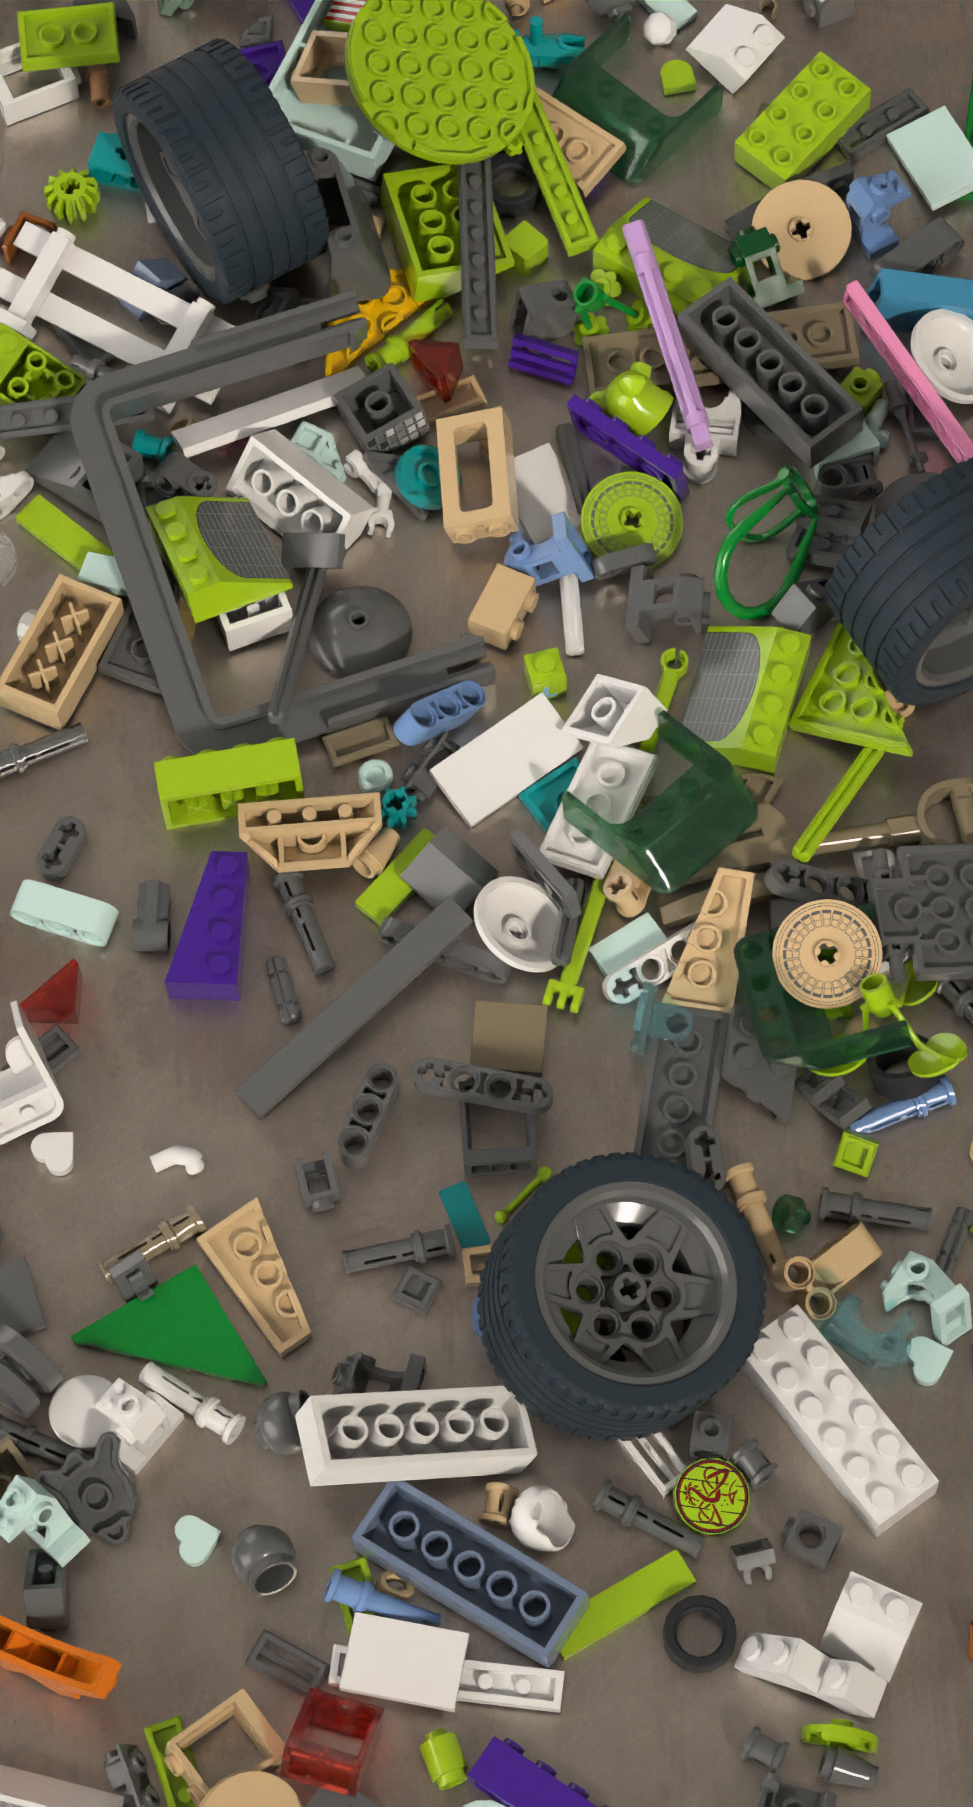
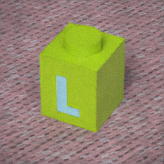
M557 647L523 655L524 676L531 699L542 692L548 700L567 696V676Z

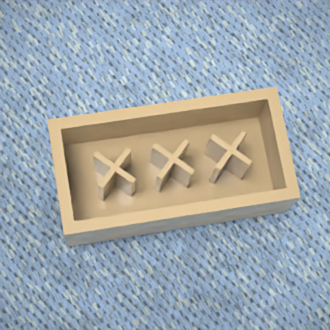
M59 574L0 677V706L57 730H63L98 669V665L124 614L121 598Z

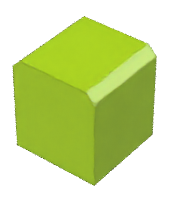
M523 220L506 235L515 261L513 268L523 277L530 278L548 262V239L527 221Z

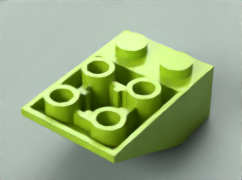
M4 323L0 324V405L75 396L87 380L86 377Z

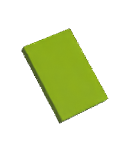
M114 2L17 12L23 72L120 62Z

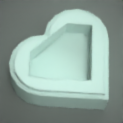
M917 1336L911 1339L906 1349V1358L913 1365L912 1373L915 1381L922 1386L936 1384L940 1380L954 1351L924 1336Z
M186 1515L180 1518L175 1525V1535L178 1542L181 1543L179 1546L182 1561L191 1567H198L204 1564L223 1536L222 1531L193 1515Z

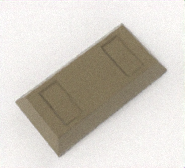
M388 714L322 736L333 768L400 745Z

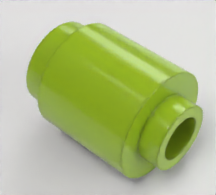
M439 1728L423 1736L425 1742L419 1745V1749L433 1783H437L439 1790L452 1788L468 1780L466 1770L469 1767L456 1733H447L445 1728Z

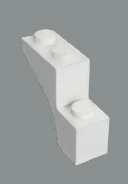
M749 1631L741 1645L740 1653L734 1665L736 1669L745 1674L822 1699L846 1714L870 1718L875 1717L887 1685V1681L859 1662L829 1658L801 1638Z

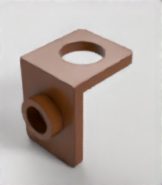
M21 211L15 224L8 227L4 236L2 249L6 263L12 264L20 250L13 243L26 221L33 225L44 227L51 234L53 231L57 232L56 224Z

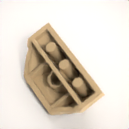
M380 792L237 804L240 839L278 873L350 867L382 827Z

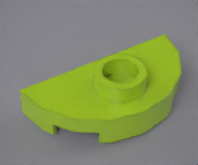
M831 1719L830 1724L804 1725L801 1728L800 1741L804 1744L824 1747L827 1745L832 1747L840 1745L847 1750L872 1754L878 1751L879 1738L869 1731L854 1728V1723L845 1719Z

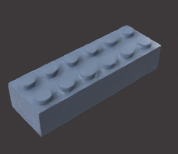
M405 1481L387 1482L351 1537L355 1551L547 1669H550L590 1605L588 1592Z

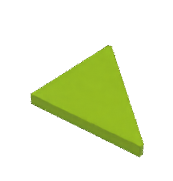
M839 621L788 723L791 730L912 757L913 751L871 664Z

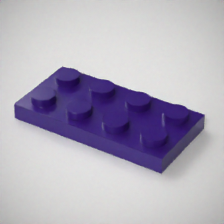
M574 394L567 402L566 406L575 430L627 466L634 468L640 473L653 476L658 481H662L671 489L678 501L683 502L690 491L686 481L687 477L682 468L683 464L679 459L670 453L664 456L655 449L656 445L649 438L642 434L637 437L629 432L627 424L618 417L613 416L611 419L601 412L602 408L592 399L586 397L583 400Z

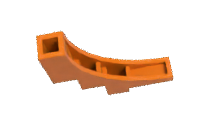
M0 1615V1666L4 1669L26 1674L57 1694L79 1699L81 1695L105 1700L107 1694L115 1687L118 1680L117 1674L122 1663L112 1657L93 1653L51 1638Z

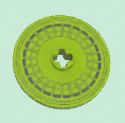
M621 472L600 481L586 497L580 518L583 539L596 558L633 546L653 543L658 562L647 567L648 570L659 566L673 554L681 539L684 524L680 503L671 489L653 476L640 472ZM627 515L631 519L639 518L638 528H635L633 525L628 527L624 525Z

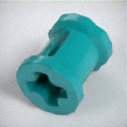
M138 429L133 439L132 449L140 453L142 457L157 460L160 464L172 452L174 442L172 436L167 435L162 438L147 434L144 429Z

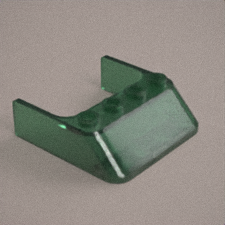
M625 13L569 64L552 97L625 143L626 151L609 171L627 184H638L646 180L722 109L723 86L717 83L681 116L670 117L662 114L601 67L631 38V17Z
M662 710L658 714L659 738L693 764L689 770L625 823L615 824L604 820L569 791L562 795V804L566 821L650 888L659 893L666 894L679 889L753 825L758 818L759 809L753 796L729 760L666 711Z
M871 903L855 906L872 921L874 913ZM779 927L745 936L736 943L734 947L735 962L760 1051L769 1062L819 1071L911 1046L906 1020L833 1039L825 1010L805 1005L796 1000L784 989L779 981L772 957L773 943Z

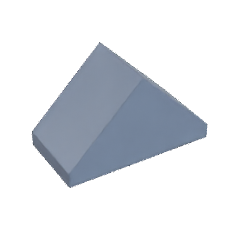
M167 258L138 260L131 274L164 291H168L189 280ZM117 298L118 302L139 322L149 315Z

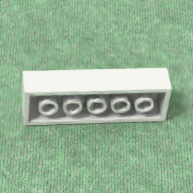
M798 1304L761 1330L758 1341L753 1344L755 1348L750 1357L746 1359L742 1369L875 1537H878L936 1494L939 1480Z
M504 1386L315 1395L307 1399L296 1413L295 1418L310 1486L521 1473L538 1455L527 1408L524 1404L520 1405L514 1399L515 1395L512 1391L508 1392Z

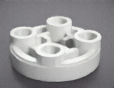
M81 1375L66 1381L57 1389L50 1402L49 1420L55 1435L61 1442L81 1451L95 1452L99 1437L105 1432H114L118 1426L94 1407L113 1385L111 1382L95 1375Z

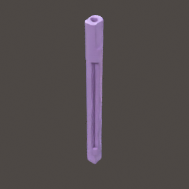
M639 219L624 225L622 231L687 432L692 435L695 447L700 452L714 447L708 429L710 422L645 222Z

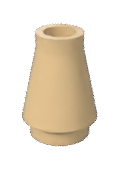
M385 827L380 833L375 835L352 863L355 870L366 878L380 875L394 849L401 841L399 834L392 828Z

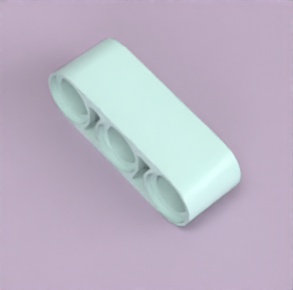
M28 879L22 881L10 910L11 917L23 924L102 947L106 946L119 911L114 906L106 902Z

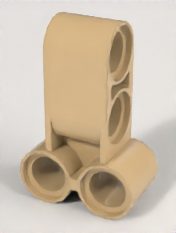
M860 1221L844 1230L810 1258L794 1256L777 1261L772 1266L770 1272L771 1281L782 1292L793 1291L795 1296L792 1300V1307L798 1304L811 1322L826 1320L835 1313L837 1307L834 1292L879 1258L883 1251L863 1222ZM790 1265L796 1269L798 1274L795 1283L788 1276ZM812 1296H814L819 1303V1309L816 1314L811 1310L809 1306V1301Z

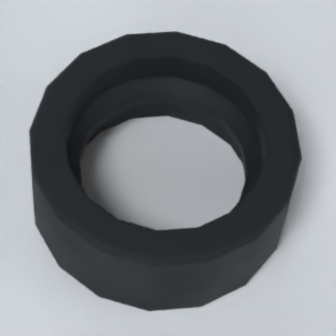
M501 153L491 158L492 182L503 174L516 173L527 177L531 183L528 191L514 197L502 196L492 188L493 202L498 215L516 218L534 210L541 201L542 192L527 156L521 153L511 157L506 153Z
M907 1033L891 1035L879 1041L871 1049L867 1058V1066L873 1088L879 1095L890 1100L917 1098L928 1092L937 1083L939 1075L921 1078L914 1075L911 1071L899 1074L885 1072L891 1065L899 1061L908 1060L914 1052L919 1050ZM916 1033L921 1042L924 1044L928 1042V1038Z
M705 1595L689 1596L677 1602L667 1614L663 1627L664 1648L671 1661L681 1669L696 1674L712 1672L723 1666L733 1653L737 1636L735 1619L728 1607L716 1598ZM703 1612L710 1614L717 1619L722 1627L723 1637L721 1644L715 1652L708 1656L697 1657L690 1655L682 1649L678 1642V1625L684 1617L691 1613Z

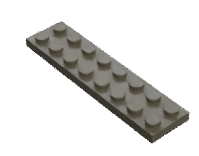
M843 302L767 312L824 370L859 365V353L852 314ZM654 328L582 337L590 395L596 391L606 390L610 382L618 374L630 370L634 362H643L652 367L650 379L661 390H674ZM684 342L698 387L724 384L725 382Z

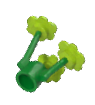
M595 269L591 273V280L583 277L573 291V298L578 304L575 307V312L581 317L580 323L575 324L573 332L576 334L574 341L579 347H583L582 337L610 334L605 317H595V315L587 313L588 311L596 312L602 309L604 305L612 306L627 314L626 321L629 323L627 331L648 329L653 325L645 301L638 299L630 308L614 299V297H618L622 293V285L616 281L617 275L613 271L606 273L603 269Z

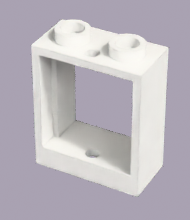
M20 42L0 49V111L7 126L80 98L77 85L82 83L76 67L57 68L62 80L13 98L3 76L22 69Z

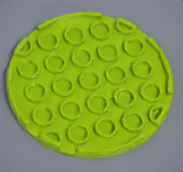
M367 0L352 21L347 34L344 54L345 69L350 89L358 106L370 123L384 137L402 150L422 159L443 164H468L485 160L505 149L523 129L533 107L535 97L533 65L522 37L516 35L507 22L508 18L489 0L487 2L484 0Z

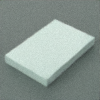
M945 105L886 135L887 142L932 211L973 191V147Z

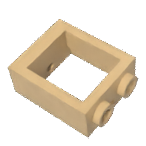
M244 1688L167 1742L164 1751L166 1754L164 1761L174 1776L179 1777L181 1775L190 1788L187 1789L188 1794L197 1807L200 1806L210 1788L183 1753V1750L229 1717L233 1716L265 1758L251 1770L269 1773L282 1764L289 1754V1748Z

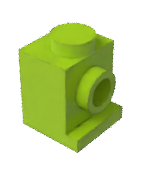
M856 366L840 386L864 408V419L875 401L882 398L884 383L881 382V377L875 370L866 368L863 371Z

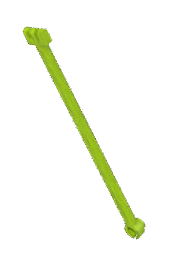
M676 648L666 650L661 656L660 666L662 675L655 697L667 710L669 709L678 679L684 676L688 670V656L682 649L679 652L677 663L680 666L679 669L668 667L671 664H675ZM667 712L650 739L640 741L637 749L654 754ZM627 829V831H626V833H625V835H624V837H623V840H622V842H621L619 848H620V847H623V845H624V842H625V839H626V836H627V833H628V829ZM613 861L604 880L593 879L578 924L571 963L564 967L560 981L549 979L542 1002L544 1005L550 1006L554 994H558L559 998L556 1008L564 1010L569 997L573 999L570 1012L576 1014L579 1012L584 997V988L577 986L606 899L603 893V884L608 877Z

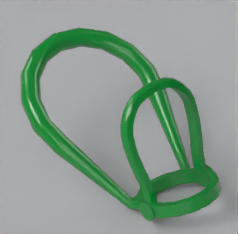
M790 464L780 468L777 479L751 490L736 499L729 506L726 513V525L731 531L725 536L716 555L713 578L716 596L728 613L740 620H760L771 615L773 609L793 583L798 582L818 521L820 520L817 513L820 503L815 499L810 487L801 474ZM792 480L794 481V483L797 485V487H798L799 490L801 491V493H802V495H803L805 501L803 500V498H802V497L800 496V494L798 493V491H797V489L795 488V486H794ZM781 485L784 486L781 491L743 518L737 525L734 524L732 521L733 516L741 506L763 494L773 491ZM787 494L789 495L797 509L768 531L759 534H747ZM804 514L810 517L812 521L779 590L768 601L756 607L743 606L738 603L729 590L727 579L729 561L738 542L743 540L756 543L769 540L785 530L801 515Z

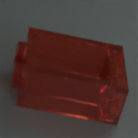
M310 1687L284 1746L280 1776L356 1797L380 1737L385 1708ZM342 1705L348 1706L349 1709L343 1708ZM311 1726L364 1740L358 1756L305 1741Z

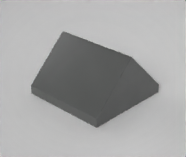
M445 825L429 841L399 878L434 909L450 896L465 911L477 898L480 891L493 880L499 871Z

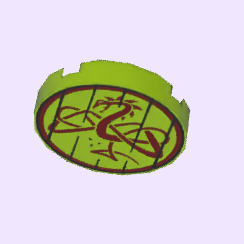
M718 1458L701 1459L687 1466L678 1476L673 1490L674 1508L681 1520L692 1531L703 1535H721L735 1528L745 1517L750 1503L749 1486L743 1474L731 1463Z

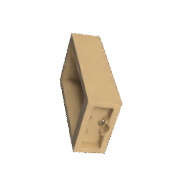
M312 31L305 49L302 50L297 67L292 71L290 80L301 103L360 108L352 94L348 80L324 79L328 68L331 66L345 67L344 54L348 33Z
M500 406L436 419L444 529L453 544H468L476 539L490 536L504 537L511 532L520 531L511 422L503 407ZM488 439L492 505L488 508L463 512L461 511L456 445Z

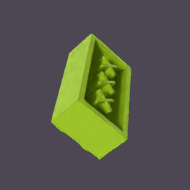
M820 51L735 141L734 161L772 190L786 182L804 178L831 150L838 139L843 137L847 130L869 109L871 89Z
M276 737L266 743L255 745L242 743L235 745L232 749L220 751L207 749L200 751L197 755L186 757L173 755L165 757L162 761L154 762L159 798L167 830L238 818L237 804L305 798L295 738Z

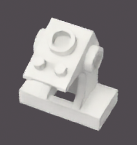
M120 1378L113 1383L94 1406L118 1426L114 1433L121 1439V1464L135 1475L140 1472L185 1418L182 1412L155 1391L154 1393L148 1391L146 1394H143Z

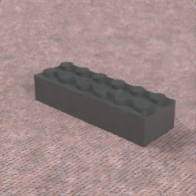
M728 277L678 314V327L683 341L810 469L863 431L864 408L731 277Z

